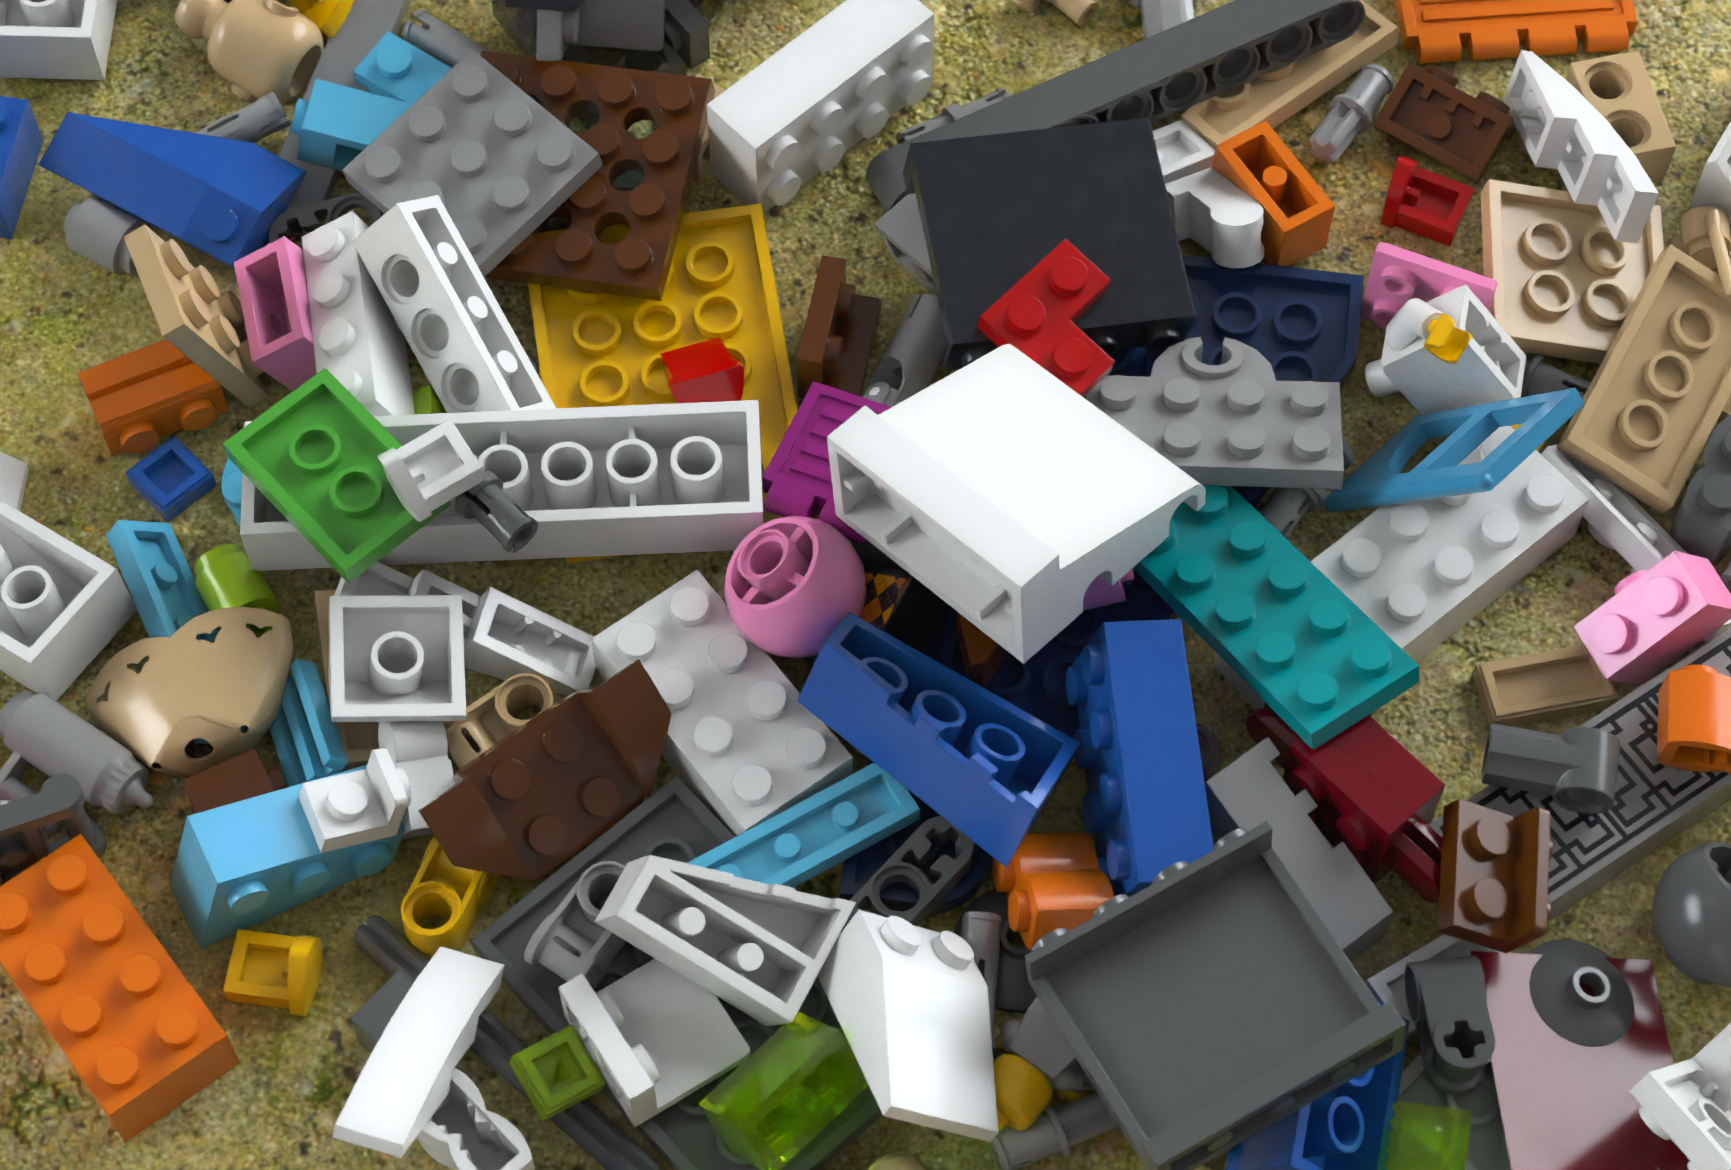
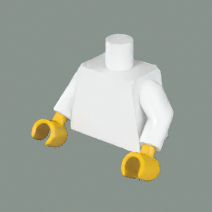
M1463 285L1428 302L1418 298L1409 299L1387 325L1382 358L1369 362L1366 365L1365 378L1368 388L1374 396L1383 397L1401 392L1414 408L1423 415L1520 398L1526 355L1467 285ZM1516 424V425H1510V426H1511L1514 430H1516V429H1517L1519 426H1521L1522 424ZM1543 442L1536 450L1539 451V449L1545 442Z

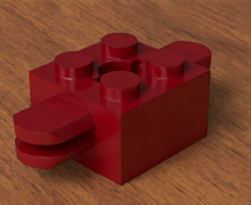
M1266 702L1264 703V708H1258L1246 719V728L1256 744L1269 737L1279 751L1280 755L1274 758V760L1284 769L1282 779L1294 796L1306 789L1318 807L1308 813V815L1333 847L1340 842H1344L1374 885L1393 870L1425 901L1435 903L1439 900L1442 837L1429 826L1432 823L1445 788V784L1370 715L1314 750Z

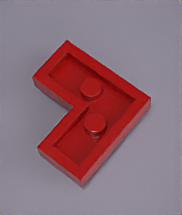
M1066 238L980 316L977 327L998 347L1005 344L1013 345L1082 397L1089 393L1111 372L1115 363L1107 353L1073 323L1107 291L1111 279Z

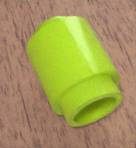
M224 544L217 546L203 554L196 562L194 567L195 574L197 575L195 586L209 612L221 608L251 607L279 613L280 604L262 572L251 569L246 552H242L238 545ZM246 624V628L253 631L257 638L272 628L268 626L260 629L253 624Z

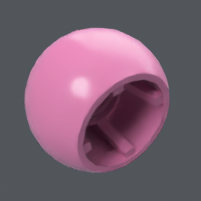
M803 516L774 519L750 532L733 552L728 563L724 582L725 600L729 614L744 637L755 646L772 655L796 659L819 654L826 639L848 612L860 617L867 592L864 566L852 543L831 525Z

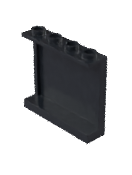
M1149 118L910 143L903 169V177L907 194L916 193L947 341V349L942 361L944 371L961 369L998 348L977 327L980 316L1065 238L1111 279L1107 291L1073 322L1105 353L1111 356L1119 350L1144 347L1145 350L1150 352H1159L1185 340L1196 317V312Z

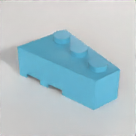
M367 765L336 773L333 775H329L326 777H322L319 779L366 769ZM301 783L187 816L170 886L199 950L236 934L237 929L245 930L361 876H369L383 870L394 861L405 830L403 822L401 821L396 836L320 853L299 800V793L303 784Z

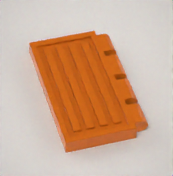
M1394 0L1403 50H1415L1418 64L1458 62L1461 60V47H1467L1471 61L1517 58L1519 56V43H1524L1526 51H1531L1537 56L1575 54L1577 39H1582L1585 53L1626 51L1629 46V36H1633L1638 22L1633 0Z

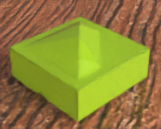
M572 1024L512 1055L509 1061L511 1068L543 1122L601 1091L606 1084Z

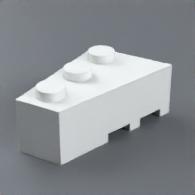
M648 855L627 863L595 922L763 1025L773 1026L793 1022L856 902L840 898L830 899L796 891L792 887L779 884L769 885L735 877L727 872Z

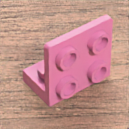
M1379 242L1374 252L1361 305L1360 317L1372 321L1378 327L1386 330L1389 322L1409 299L1418 298L1428 302L1463 285H1467L1489 311L1497 282L1492 278L1385 242Z

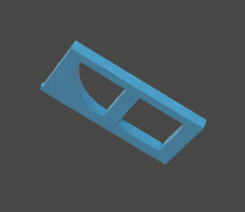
M1571 388L1417 415L1343 481L1342 489H1334L1328 494L1324 501V506L1328 512L1335 513L1491 491L1583 407L1585 402L1577 389ZM1522 424L1481 462L1458 465L1499 427ZM1449 436L1409 473H1401L1410 458L1426 441L1431 438Z

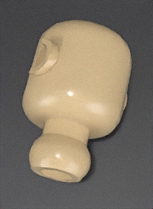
M181 0L175 14V22L184 35L194 39L205 38L209 40L207 55L214 71L223 79L232 83L231 91L236 96L252 103L271 91L275 93L280 104H286L294 100L310 82L324 46L322 34L314 22L298 13L299 10L297 8L287 7L277 0H232L230 3L224 0Z

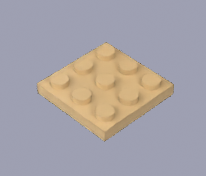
M1488 179L1480 192L1484 276L1492 278L1497 282L1489 312L1525 353L1601 364L1655 261L1664 250L1661 206H1653L1638 243L1616 242L1598 206L1575 204L1569 191Z

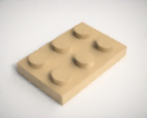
M145 224L125 235L124 240L162 336L250 409L270 398L271 395L262 375L264 371L254 365L251 360L248 338L242 326L245 324L242 306L237 296L230 290L225 293L220 291L204 266L200 265L194 268L189 263L183 250L173 239L165 242Z

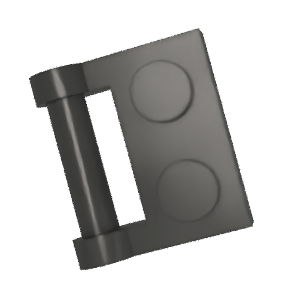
M64 773L55 774L43 783L40 793L16 801L0 800V886L79 834H82L99 859L105 853L107 848L106 837L100 826L94 821L89 820L83 808L85 802L84 792L78 780L72 775ZM60 821L65 830L64 839L49 843L41 827Z

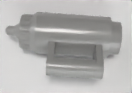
M23 690L15 694L1 710L0 735L4 737V745L12 751V754L0 770L1 800L16 801L38 793L18 780L30 763L50 777L62 773L72 775L78 780L84 792L85 801L94 807H104L111 813L122 814L133 805H138L144 809L150 808L153 805L152 795L145 790L149 780V772L143 764L135 759L133 752L44 693L33 694L28 690ZM58 821L42 828L51 834H55L63 826Z

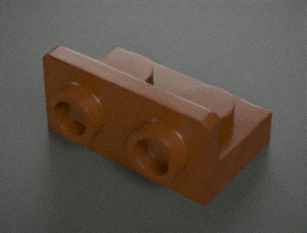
M1409 63L1373 123L1375 130L1478 185L1505 138L1511 140L1516 132L1514 120L1508 116L1511 108L1488 93L1480 91L1477 97L1474 98L1456 88L1459 80L1435 65L1428 64L1424 71Z
M824 255L821 257L797 355L798 398H805L813 381L861 397L880 317L881 301L875 297L857 295L856 286L846 284V259Z
M1460 798L1444 807L1437 932L1505 954L1544 936L1551 913V906L1548 900V876L1553 842L1550 837L1551 812L1549 810L1536 806L1514 817Z

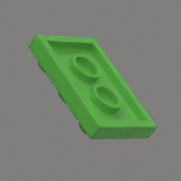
M326 368L322 369L223 443L227 457L348 583L451 506L450 501L431 511L432 516L421 522H418L410 515L393 491L378 458V455L392 447L397 450L402 445Z

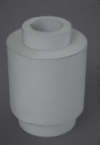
M92 196L84 202L76 203L70 209L64 221L63 228L66 234L68 249L117 275L129 273L133 276H139L124 236L144 224L149 227V224L98 196Z

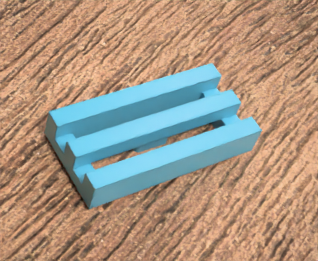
M299 658L290 665L293 677H287L278 715L269 727L288 787L339 773L349 763L336 723L331 722L330 705L317 666L314 662Z

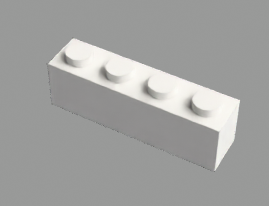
M351 211L301 237L316 372L318 373L326 368L373 416L415 414L405 336L398 328L393 314L374 280L368 274L365 264L352 242L369 226Z

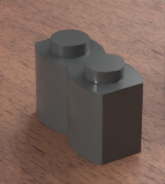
M1731 415L1723 419L1712 432L1669 531V535L1688 554L1707 558L1712 566L1718 564L1731 547Z

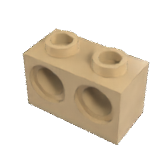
M1639 50L1571 62L1566 81L1609 122L1637 157L1652 182L1663 181L1676 144Z

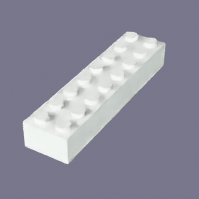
M758 400L373 416L402 446L451 419L483 470L491 471L497 475L503 482L502 490L525 513L538 522L537 532L527 545L514 553L511 551L507 552L502 547V544L475 518L467 519L456 510V499L453 498L450 500L451 506L377 561L384 565L736 550L740 542L750 532L764 524ZM252 421L244 422V427ZM242 473L240 536L251 569L254 571L333 568Z

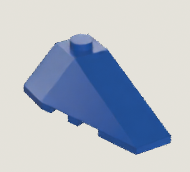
M69 112L64 117L38 164L44 169L133 214L156 229L235 270V261L268 245L269 229L278 215L287 210L307 174L305 170L252 142Z

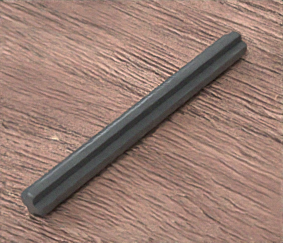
M379 915L368 917L353 935L356 947L391 978L400 971L414 983L430 961ZM484 1009L478 1019L475 1040L469 1048L530 1101L509 1064L512 1055L528 1048V1046ZM584 1099L549 1118L606 1170L662 1169L658 1161L588 1099Z

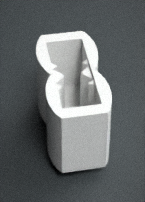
M454 1067L447 1097L417 1136L422 1147L435 1160L456 1170H535L530 1148L521 1132L504 1117L487 1111L482 1095L476 1085L467 1075Z

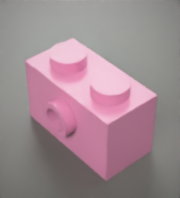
M284 236L235 261L234 267L252 363L291 391H294L316 375L317 372L303 250Z
M1673 551L1648 571L1641 570L1620 581L1614 588L1616 595L1576 624L1574 628L1606 680L1642 685L1731 619V594L1707 558Z

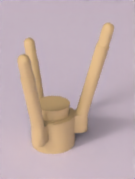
M1699 206L1690 209L1680 218V235L1671 237L1668 240V246L1670 244L1710 270L1717 268L1724 292L1727 296H1731V235L1728 215L1724 210L1715 206Z

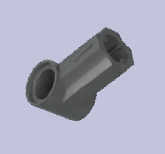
M1491 723L1483 757L1481 783L1553 796V801L1558 806L1576 813H1603L1609 811L1614 806L1620 740L1610 732L1598 728H1571L1564 731L1561 735Z

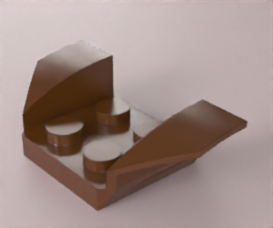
M637 659L595 689H581L563 697L456 772L453 777L456 783L455 786L418 810L452 865L536 881L613 827L644 801V796L650 797L672 713L644 666Z

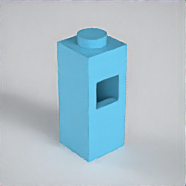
M315 79L310 100L298 99L292 119L290 133L300 136L297 159L342 171L413 104Z

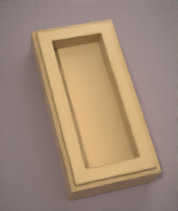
M1584 644L1479 663L1475 665L1472 673L1489 729L1491 723L1514 727L1605 710L1618 700L1613 681L1605 679Z

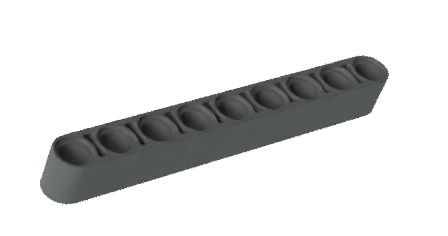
M1359 0L1232 1L889 148L878 154L870 162L866 170V180L885 211L888 212L908 195L903 177V169L910 143L1149 118L1152 124L1347 39L1362 24L1365 16L1364 6Z

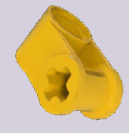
M433 835L425 851L421 867L407 894L404 896L401 905L402 920L407 940L430 960L440 946L460 952L483 906L494 893L501 875L452 865ZM439 915L449 919L445 925L430 930L419 926L423 920L431 916Z

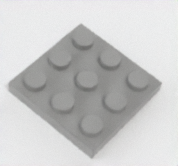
M472 49L342 171L347 182L383 213L389 211L397 203L438 195L480 272L485 277L603 165L600 155L596 150Z

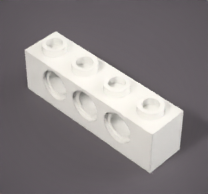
M438 195L397 203L352 241L365 264L368 274L374 280L393 314L398 328L404 334L420 363L429 384L431 383L447 413L556 409Z

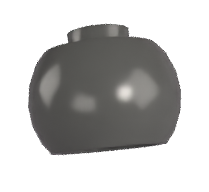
M1711 842L1698 845L1683 853L1663 872L1655 888L1651 918L1654 933L1665 948L1666 957L1674 967L1699 983L1707 985L1718 984L1731 988V844Z

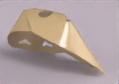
M251 607L221 608L196 616L180 627L171 637L143 638L115 654L95 678L86 695L85 705L99 727L112 739L132 751L135 758L156 772L170 776H193L249 751L266 734L278 715L293 653L290 620L282 614ZM246 624H253L260 629L270 626L273 629L257 638L253 631L246 628ZM221 627L214 643L203 639H196L200 634H211L214 629ZM149 657V660L144 664L139 674L127 668L129 664H139L142 659ZM110 682L108 701L97 703L98 697L104 694L106 685ZM244 725L249 727L245 734L241 730V726ZM200 738L209 742L213 746V751L207 756L192 758L186 754L185 747L191 740ZM154 762L159 763L162 768L155 769L152 767V764Z

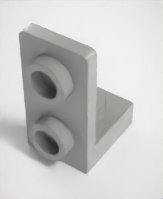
M586 0L566 12L537 9L536 60H561L569 44L660 51L663 48L665 38L666 0Z

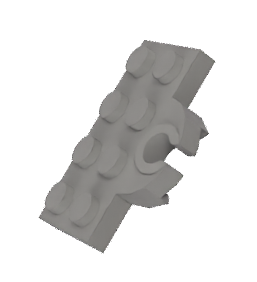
M1201 337L1186 339L1168 347L1154 361L1150 377L1107 375L1086 394V400L1202 485L1342 489L1344 457L1340 382L1276 381L1271 363L1258 350L1240 341L1225 337L1222 344V365H1207L1201 363L1203 349Z

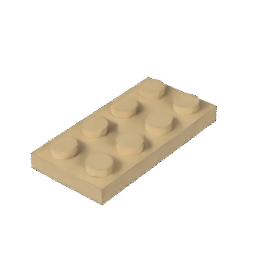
M1671 244L1659 254L1583 397L1585 405L1573 415L1557 446L1563 452L1661 514L1674 506L1731 395V296L1725 294L1717 273Z

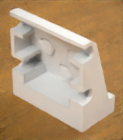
M1011 344L998 347L879 415L867 406H863L827 436L836 516L1023 664L1083 612L1084 594L1097 576L1110 586H1113L1169 537L1171 517L1182 502H1185L1195 511H1198L1205 505L1206 490L1202 484Z

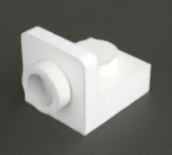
M384 747L372 750L366 769L303 783L299 793V800L320 853L396 836L406 807H409L411 804V788L406 773L402 768L395 769L389 752Z

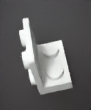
M657 959L651 960L597 993L594 992L583 973L558 987L566 1020L570 1025L572 1024L600 1074L634 1127L750 1058V1047L716 995Z

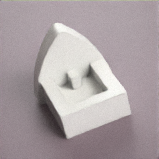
M451 419L397 450L392 447L378 455L393 491L405 509L418 522L432 516L431 511L487 479L481 464Z

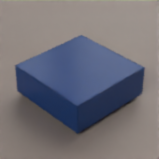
M175 435L125 472L129 484L167 522H170L217 486L214 475Z

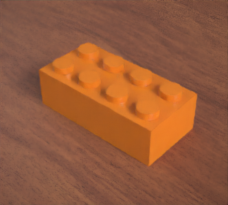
M82 834L74 837L0 886V966L124 1143L240 1064L225 1031Z

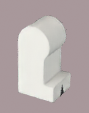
M1212 167L1165 184L1178 241L1187 238L1193 239L1212 253V259L1216 264L1228 268L1250 267L1259 263L1264 258V245L1261 242V230L1263 227L1262 206Z
M379 722V749L387 748L395 769L402 768L411 788V804L409 807H406L402 818L405 830L401 840L433 835L418 810L456 785L453 780L454 773L451 759H448L447 755L448 743L444 722Z

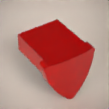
M1400 156L1395 165L1388 188L1381 224L1391 228L1397 226L1450 247L1471 203L1475 188L1420 168L1419 161Z
M720 337L660 353L664 373L668 380V387L677 403L741 401L744 387V367L739 360L732 359Z

